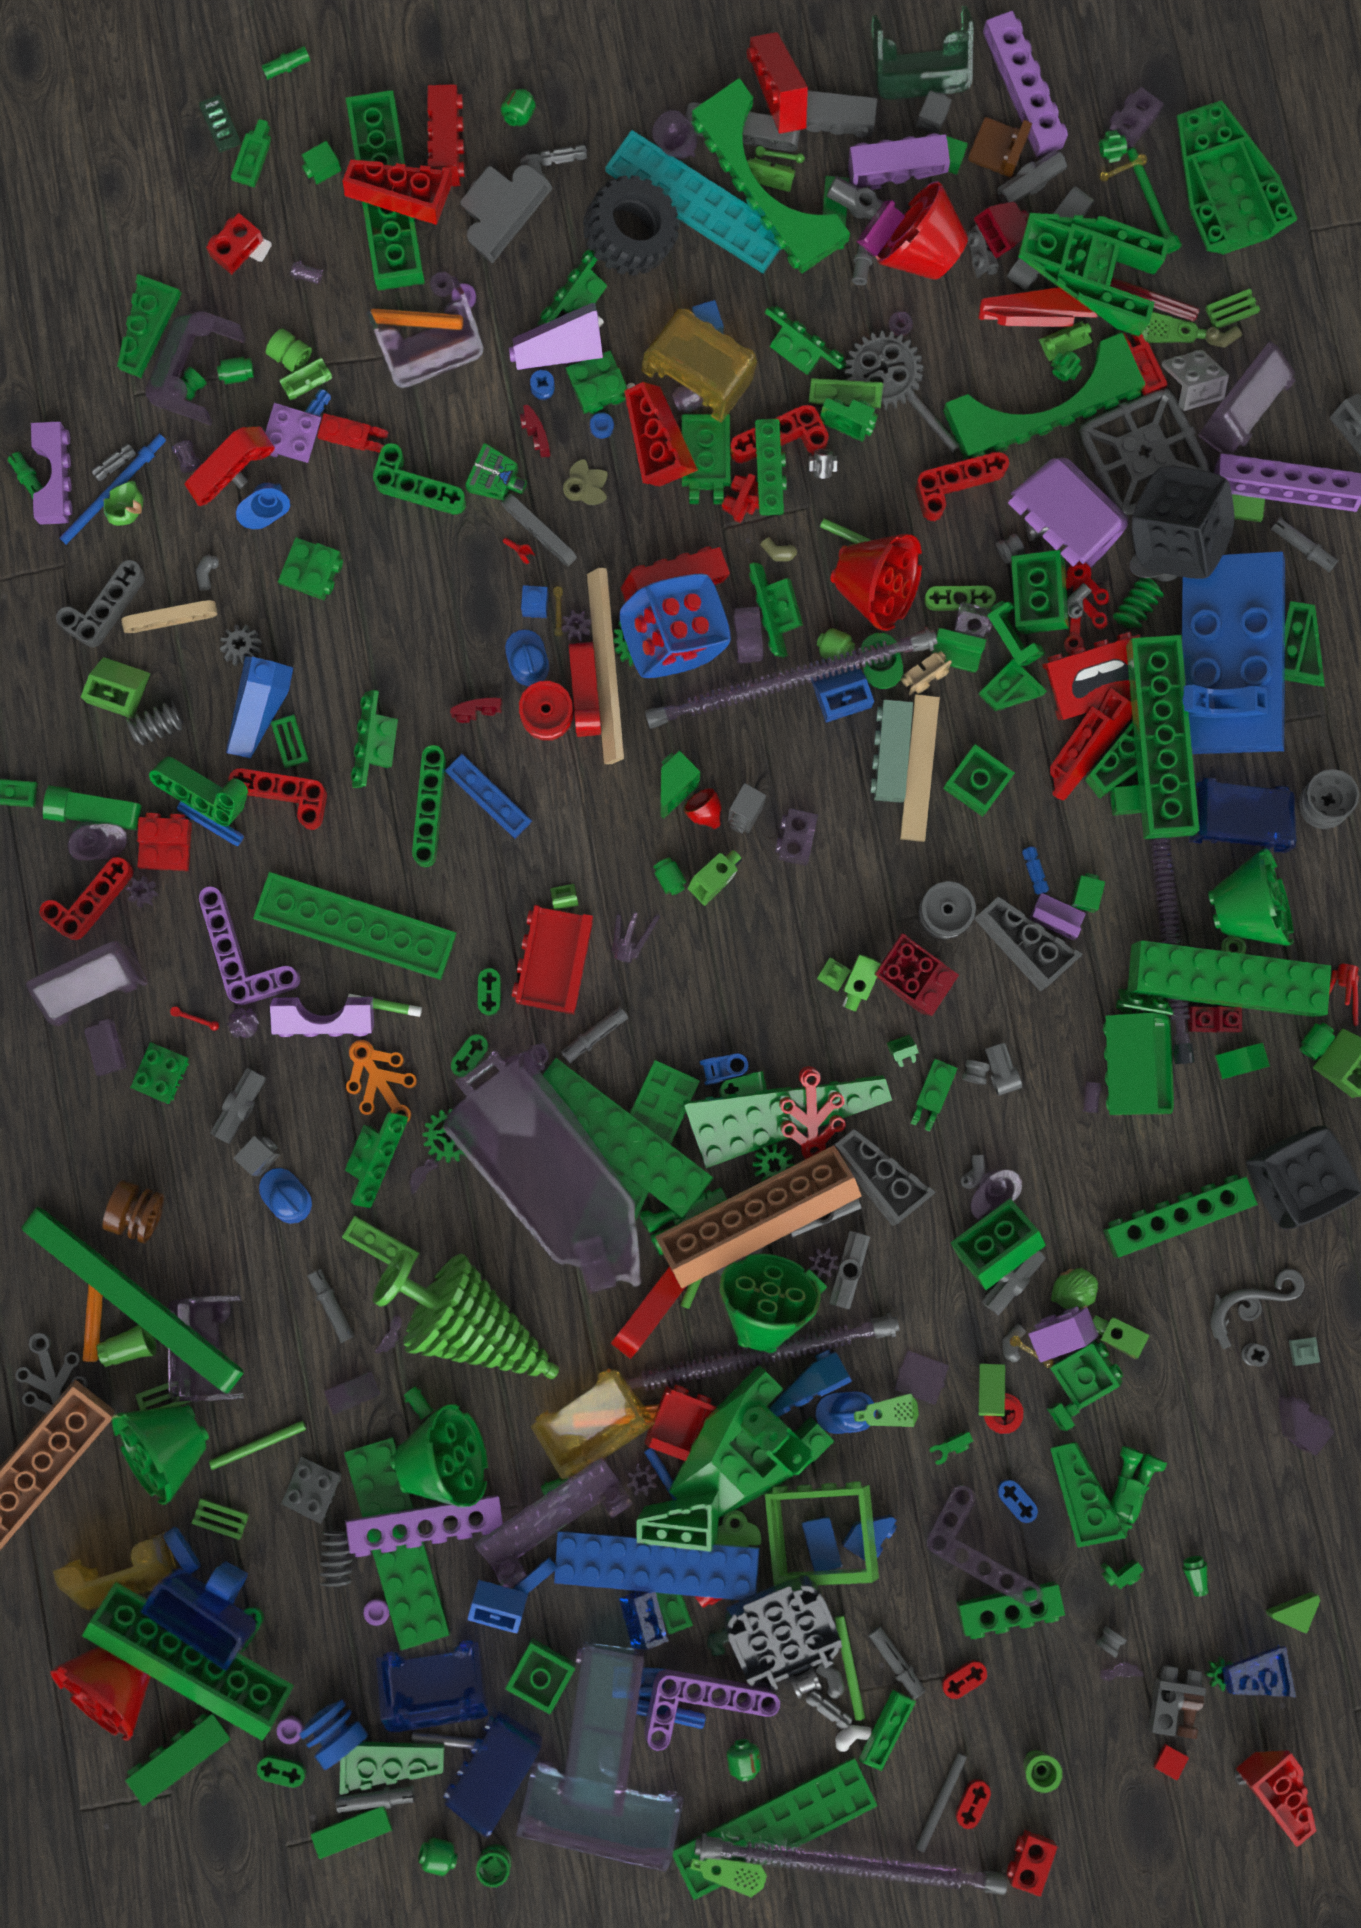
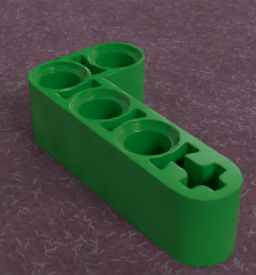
M393 443L382 447L373 473V479L379 492L457 515L465 510L466 500L460 488L402 471L404 457L401 448ZM390 454L398 455L395 461L386 460ZM384 476L391 477L390 482L387 484H381L379 481ZM406 483L414 484L413 489L410 491H405L402 488ZM429 490H436L438 492L432 498L425 496ZM455 497H458L459 501L456 500L454 504H451L450 500H454Z
M164 757L149 773V778L156 787L221 826H229L244 809L248 789L239 779H230L222 788L172 757Z

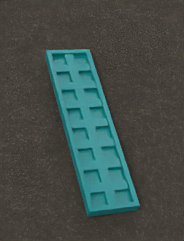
M631 130L605 167V172L616 179L618 176L624 175L630 179L634 175L639 176L640 180L643 181L645 178L651 180L652 185L655 187L659 185L663 189V194L665 196L669 195L672 199L671 206H675L678 212L676 218L763 274L780 251L774 241V234L770 229L767 231L760 221L761 216L756 210L752 211L749 205L633 130Z

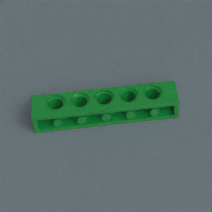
M1238 1174L1224 1178V1184L1219 1186L1211 1183L1201 1187V1192L1192 1195V1192H1187L1177 1196L1179 1200L1177 1202L1169 1204L1167 1200L1154 1205L1155 1210L1148 1213L1143 1209L1132 1213V1219L1124 1222L1122 1218L1108 1222L1109 1227L1103 1229L1113 1257H1122L1258 1205L1247 1177L1239 1178ZM1224 1190L1230 1194V1201L1227 1204L1222 1203L1220 1200V1195ZM1200 1199L1205 1200L1207 1203V1210L1204 1213L1199 1212L1197 1209V1203ZM1177 1208L1182 1209L1184 1212V1219L1181 1222L1176 1221L1174 1218V1211ZM1155 1216L1161 1220V1227L1157 1231L1151 1227V1220ZM1132 1225L1138 1229V1236L1133 1240L1127 1234L1128 1228Z

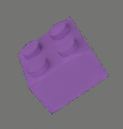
M1078 1306L1064 1311V1314L1057 1316V1318L1054 1314L1042 1319V1322L1035 1324V1329L1029 1333L1040 1362L1085 1347L1099 1336L1088 1308L1079 1310Z

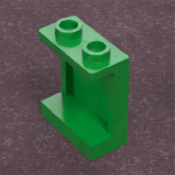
M1001 601L991 608L992 612L987 616L1018 665L1026 667L1046 654L1039 644L1033 643L1025 648L1007 619V616L1015 611L1013 603Z

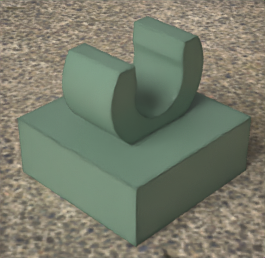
M1316 1337L1289 1340L1294 1366L1320 1362Z

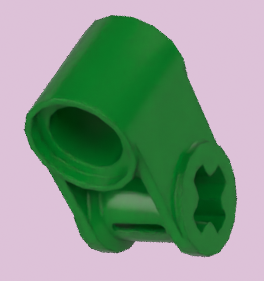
M763 1071L725 1081L719 1088L720 1098L729 1097V1094L724 1092L728 1085L737 1089V1092L734 1093L737 1095L753 1094L755 1091L767 1090Z

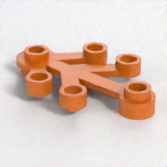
M365 1040L354 1042L349 1049V1056L354 1065L351 1078L346 1084L347 1091L351 1094L360 1093L362 1090L360 1078L364 1066L369 1073L364 1100L359 1106L360 1112L364 1115H371L375 1111L373 1102L378 1087L392 1109L391 1112L405 1111L408 1123L411 1119L410 1109L399 1103L386 1081L403 1084L406 1088H413L417 1084L416 1076L412 1073L400 1074L381 1070L373 1062V1060L388 1062L391 1066L398 1068L404 1063L403 1056L398 1052L390 1054L374 1050L373 1046ZM360 1048L366 1049V1055L364 1057L358 1056V1050ZM395 1055H398L401 1059L397 1065L392 1063V1058ZM406 1077H413L414 1082L412 1085L405 1084ZM353 1082L358 1083L356 1091L350 1090V1084ZM365 1103H370L372 1106L369 1112H364L363 1110Z

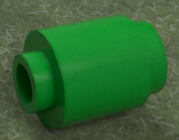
M242 356L221 360V365L217 366L219 379L224 380L225 384L249 381V378L254 377L251 358L245 359Z
M670 857L654 865L653 868L656 871L654 874L665 894L671 893L674 896L685 889L684 884L687 881L677 863L673 862Z
M1315 1023L1301 1041L1302 1046L1299 1050L1313 1060L1322 1057L1336 1038L1333 1035L1334 1030L1325 1023L1320 1025Z

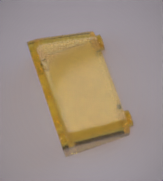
M611 1369L602 1372L597 1376L599 1379L596 1382L597 1386L558 1412L550 1414L549 1411L540 1414L535 1418L537 1422L531 1425L532 1430L561 1479H570L581 1475L655 1424L651 1415L617 1370L611 1371Z
M164 1531L154 1534L149 1540L135 1545L131 1552L134 1566L132 1568L99 1578L96 1567L86 1568L78 1559L59 1567L53 1573L56 1584L62 1592L82 1609L92 1610L100 1607L115 1582L136 1594H141L171 1583L176 1576V1566L171 1550L164 1539Z

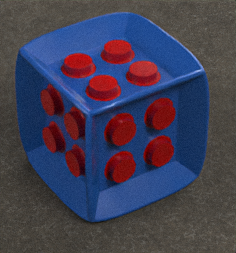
M690 574L654 582L635 592L620 610V623L633 663L642 678L662 677L695 669L713 660L730 642L729 624L713 581L707 574Z

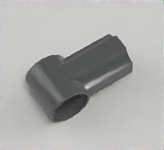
M1002 1043L985 1049L984 1051L992 1072L991 1080L996 1094L999 1096L1021 1089V1079L1017 1069L1013 1067L1006 1044Z

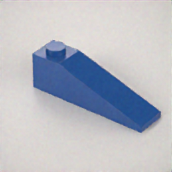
M245 657L226 753L247 758L252 757L289 692L293 673L292 667L256 657Z
M828 1349L815 1356L817 1360L813 1361L767 1408L778 1417L790 1411L793 1406L798 1407L808 1403L816 1394L823 1396L851 1382L850 1376L835 1351L830 1353Z

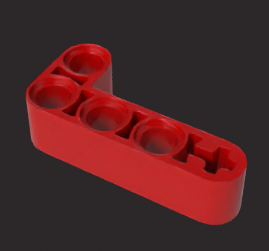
M803 405L774 418L779 420L780 426L785 425L791 429L788 433L780 431L781 446L801 437L806 449L811 454H814L818 449H826L828 432L813 406ZM802 416H809L812 421L804 423L800 418ZM755 428L737 435L731 441L730 455L735 462L745 463L757 457ZM819 437L823 442L821 444H814L811 438ZM740 446L742 449H745V452H742L741 449L737 450V447Z
M262 427L240 428L234 431L188 478L184 485L198 506L205 505L213 500L251 460H261L273 453L275 447Z
M995 452L922 472L919 475L915 489L924 518L929 521H936L942 517L946 507L944 494L1002 479L1009 466L1008 457L1004 453ZM976 469L979 475L971 476L968 470ZM953 475L956 481L948 482L945 476ZM930 481L933 487L927 489L921 482ZM935 503L939 506L940 510L932 511L929 509L928 504Z
M593 642L569 644L577 737L601 735Z
M242 768L235 769L230 773L229 781L233 778L242 780L244 777L248 782L253 783L252 786L250 783L243 782L247 786L248 796L299 803L298 820L306 829L315 830L322 824L327 792L319 781ZM263 781H272L269 790L263 791L260 789ZM295 784L296 790L293 794L287 795L284 793L287 785ZM319 788L320 795L317 798H309V791L311 789ZM313 811L316 813L314 821H304V817L308 812Z
M112 858L70 909L54 900H48L41 905L39 910L40 916L62 935L72 940L81 939L130 881L134 872L133 867L122 858ZM118 866L124 870L122 874L116 870ZM111 876L116 880V883L108 879V877ZM105 883L109 884L108 893L100 895V886ZM87 903H93V910L90 914H84L83 911ZM58 907L57 916L52 919L49 918L50 909ZM77 922V930L69 934V924Z
M670 1266L611 1342L614 1347L630 1359L639 1350L685 1289V1287H680Z

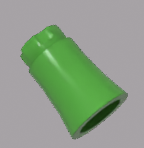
M137 1325L126 1332L106 1339L105 1342L97 1344L98 1357L100 1362L105 1367H108L112 1364L118 1365L126 1361L156 1355L154 1336L140 1325Z
M1033 1750L1026 1754L1024 1770L1029 1785L1034 1790L1042 1793L1051 1792L1056 1789L1062 1779L1060 1764L1042 1751ZM1043 1765L1040 1770H1037L1038 1766Z

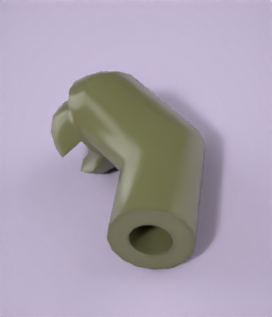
M1234 326L1226 333H1221L1215 327H1211L1206 331L1205 339L1210 345L1226 347L1241 337L1242 333L1237 326Z
M770 537L760 544L772 560L776 562L791 561L797 554L795 546H777Z

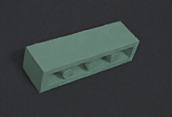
M884 700L882 707H877L876 721H880V731H875L874 745H878V755L874 754L872 769H876V779H871L870 793H874V800L903 803L906 798L913 702Z

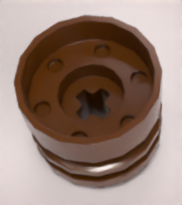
M121 1180L108 1202L103 1218V1229L121 1235L129 1226L128 1238L135 1239L137 1236L138 1242L147 1243L160 1221L164 1194L155 1192L152 1195V1190L145 1189L139 1198V1185Z

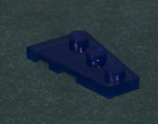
M1284 1646L1271 1648L1222 1667L1227 1693L1296 1697L1287 1650Z

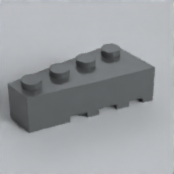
M997 897L974 918L1039 991L1048 987L1083 955L1076 949L1073 950L1067 946L1060 938L1054 937L1045 931L1044 927L1038 923H1034L1026 918L1025 914L1000 897Z
M855 1129L848 1132L832 1145L838 1150L857 1183L892 1226L901 1222L936 1193L930 1187L920 1182L912 1173L907 1172L898 1165L899 1163L885 1155L877 1146Z

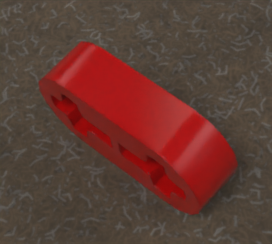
M978 1660L968 1661L944 1677L942 1681L943 1692L951 1699L961 1698L986 1680V1667ZM971 1667L981 1668L979 1678L976 1679L974 1676H971L967 1680L965 1679V1677L972 1673ZM963 1679V1682L957 1686L959 1689L957 1692L947 1690L950 1687L949 1682L951 1680L957 1683Z
M974 1779L969 1782L955 1813L958 1823L963 1828L972 1829L976 1827L991 1796L990 1788L985 1781ZM982 1786V1790L985 1793L984 1796L979 1795L976 1801L973 1802L975 1794L972 1790ZM973 1806L971 1814L974 1818L967 1819L964 1822V1818L961 1815L962 1812L967 1813L970 1807Z

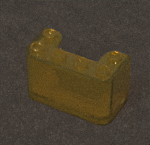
M677 309L644 353L641 371L649 377H652L655 372H659L658 376L661 378L665 374L672 377L704 398L703 405L707 407L710 404L714 410L711 417L722 423L752 382L757 360L752 350L737 344L732 337L723 335L710 323L703 322L697 318L690 310Z

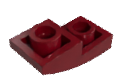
M523 405L524 414H520L522 429L527 428L528 436H533L535 450H540L541 458L550 457L548 440L539 418L529 405Z
M501 698L475 699L452 707L450 714L452 718H456L457 722L470 723V720H477V711H481V714L488 716L502 713L503 703Z
M1188 1007V1032H1242V1008Z

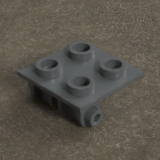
M301 1456L281 1504L322 1524L323 1519L327 1516L326 1511L329 1504L333 1502L331 1499L336 1495L335 1490L338 1482L342 1480L340 1478L341 1473L335 1470L330 1471Z

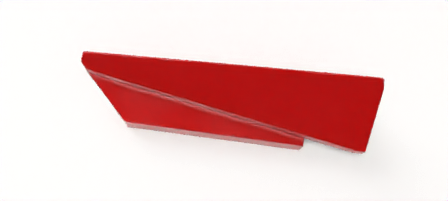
M1057 287L983 298L980 303L978 318L981 320H998V324L1004 326L1073 327L1074 316L1097 318V314Z
M1111 688L1099 710L1093 706L1050 766V773L1054 778L1055 790L1052 791L1053 796L1064 801L1132 719V705L1129 699Z

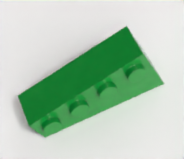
M1133 722L1085 779L1099 799L1137 772Z
M203 1713L192 1722L194 1724L193 1728L187 1732L182 1729L171 1738L172 1743L166 1748L160 1746L149 1755L150 1760L143 1765L139 1762L127 1771L128 1776L125 1781L142 1806H145L230 1740L212 1713L209 1716Z

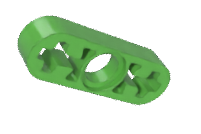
M935 586L927 591L924 602L927 608L933 611L987 610L994 604L996 594L989 586ZM957 592L964 593L967 598L966 603H955L953 595ZM971 592H974L973 597H980L982 593H986V597H990L986 603H983L982 599H974L973 604H970ZM934 593H937L939 598H946L947 593H950L948 598L949 604H946L947 599H941L938 604H934V600L930 598Z

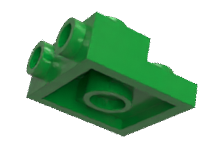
M611 351L602 353L603 358L584 360L566 367L567 375L584 414L599 412L603 409V406L611 403L616 405L626 399L624 391L627 390V386L620 369L617 368Z
M826 398L820 418L824 425L863 442L866 435L871 436L878 414L874 413L875 409L863 400L856 401L853 399L848 408L845 406V403L838 399L831 400Z
M295 538L278 583L325 600L326 595H330L334 588L335 582L332 580L335 573H339L342 568V555L340 551L319 543L315 545Z
M1096 1339L1087 1346L1074 1350L1072 1354L1050 1367L1071 1401L1076 1404L1079 1410L1120 1387L1123 1382L1121 1379L1123 1377L1122 1370L1116 1363L1111 1364L1107 1358L1109 1355L1107 1347L1103 1342L1098 1343Z

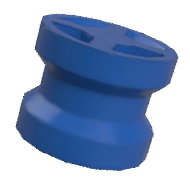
M545 370L536 371L531 376L530 386L532 394L540 400L550 398L555 391L553 376Z

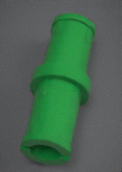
M302 46L288 54L282 53L280 54L281 57L261 66L269 80L286 71L288 73L292 72L293 68L311 60L305 46Z
M15 452L12 454L15 459L13 460L9 456L7 461L17 473V479L20 484L25 485L33 499V494L43 489L36 477L37 473L33 468L29 467L21 452Z

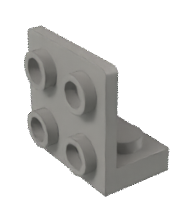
M1197 350L1163 361L1162 367L1182 385L1179 407L1183 411L1224 399L1229 374L1203 350Z

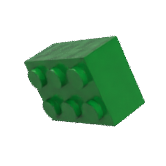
M1055 550L1011 556L1015 626L1019 633L1029 634L1069 629L1065 558L1061 555V551Z
M1011 1198L950 1242L959 1259L985 1290L1046 1246L1039 1230Z

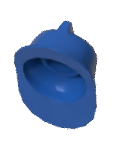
M261 483L254 488L251 495L242 500L237 506V520L246 528L262 529L289 511L290 499L282 491L279 483Z
M519 630L513 633L508 638L505 649L514 679L525 686L544 681L549 672V661L540 636L530 630Z
M278 1168L270 1170L263 1176L259 1185L260 1196L277 1218L292 1224L298 1223L308 1216L312 1207L311 1196L295 1175L288 1170Z
M854 1391L826 1395L816 1407V1419L822 1429L829 1433L860 1432L866 1430L869 1425L866 1421L856 1422L854 1420V1412L865 1411L866 1406L874 1402L863 1392Z

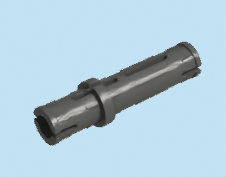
M1281 517L1271 529L1307 555L1306 559L1315 561L1327 570L1328 573L1339 561L1323 550L1321 544L1312 542Z
M618 1006L588 1031L577 1035L578 1038L560 1052L571 1063L586 1050L590 1051L593 1049L592 1046L629 1019L628 1016Z
M322 1269L308 1275L307 1278L317 1294L315 1298L317 1302H321L340 1343L354 1337L355 1334L333 1294L335 1290L330 1288Z
M882 1627L875 1628L868 1634V1637L895 1672L897 1681L903 1683L913 1699L920 1697L926 1691V1688L914 1674V1668L906 1663L882 1630Z
M414 1786L396 1789L385 1787L381 1791L336 1796V1805H339L336 1809L338 1813L382 1806H385L387 1809L397 1804L415 1803Z

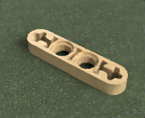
M206 600L129 615L122 618L123 631L125 633H136L212 618L217 615L215 601Z

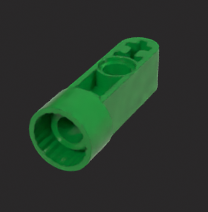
M48 785L43 803V819L66 822L69 819L137 830L142 805L74 793L71 791V788Z

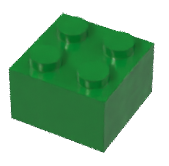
M975 744L943 789L983 817L1015 772Z
M532 1638L505 1689L544 1712L551 1714L576 1668V1663Z

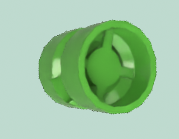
M283 328L279 329L272 336L266 348V354L278 363L282 361L284 367L292 373L304 367L312 353L311 347L300 340L295 341V336Z

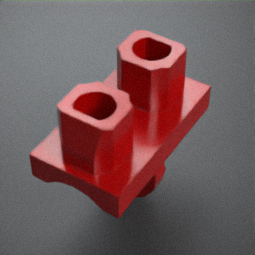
M748 474L747 478L736 475L731 488L739 492V496L737 499L726 496L722 503L723 510L731 514L736 522H742L746 511L753 515L755 509H759L758 483L755 481V475Z

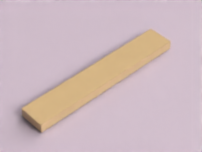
M915 695L906 798L903 805L900 839L925 842L940 697Z

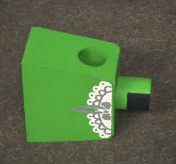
M734 850L726 856L719 853L693 877L688 890L705 906L733 879L737 872L736 866L742 862V858Z

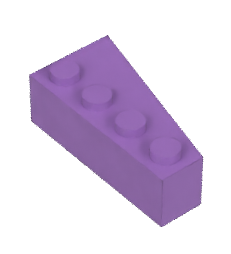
M933 133L922 138L906 137L900 141L882 140L877 144L869 145L867 143H859L854 147H850L848 164L850 184L859 189L871 186V190L881 188V184L889 181L894 182L895 185L905 183L904 181H907L910 176L921 179L947 173L950 158L946 134L939 135Z

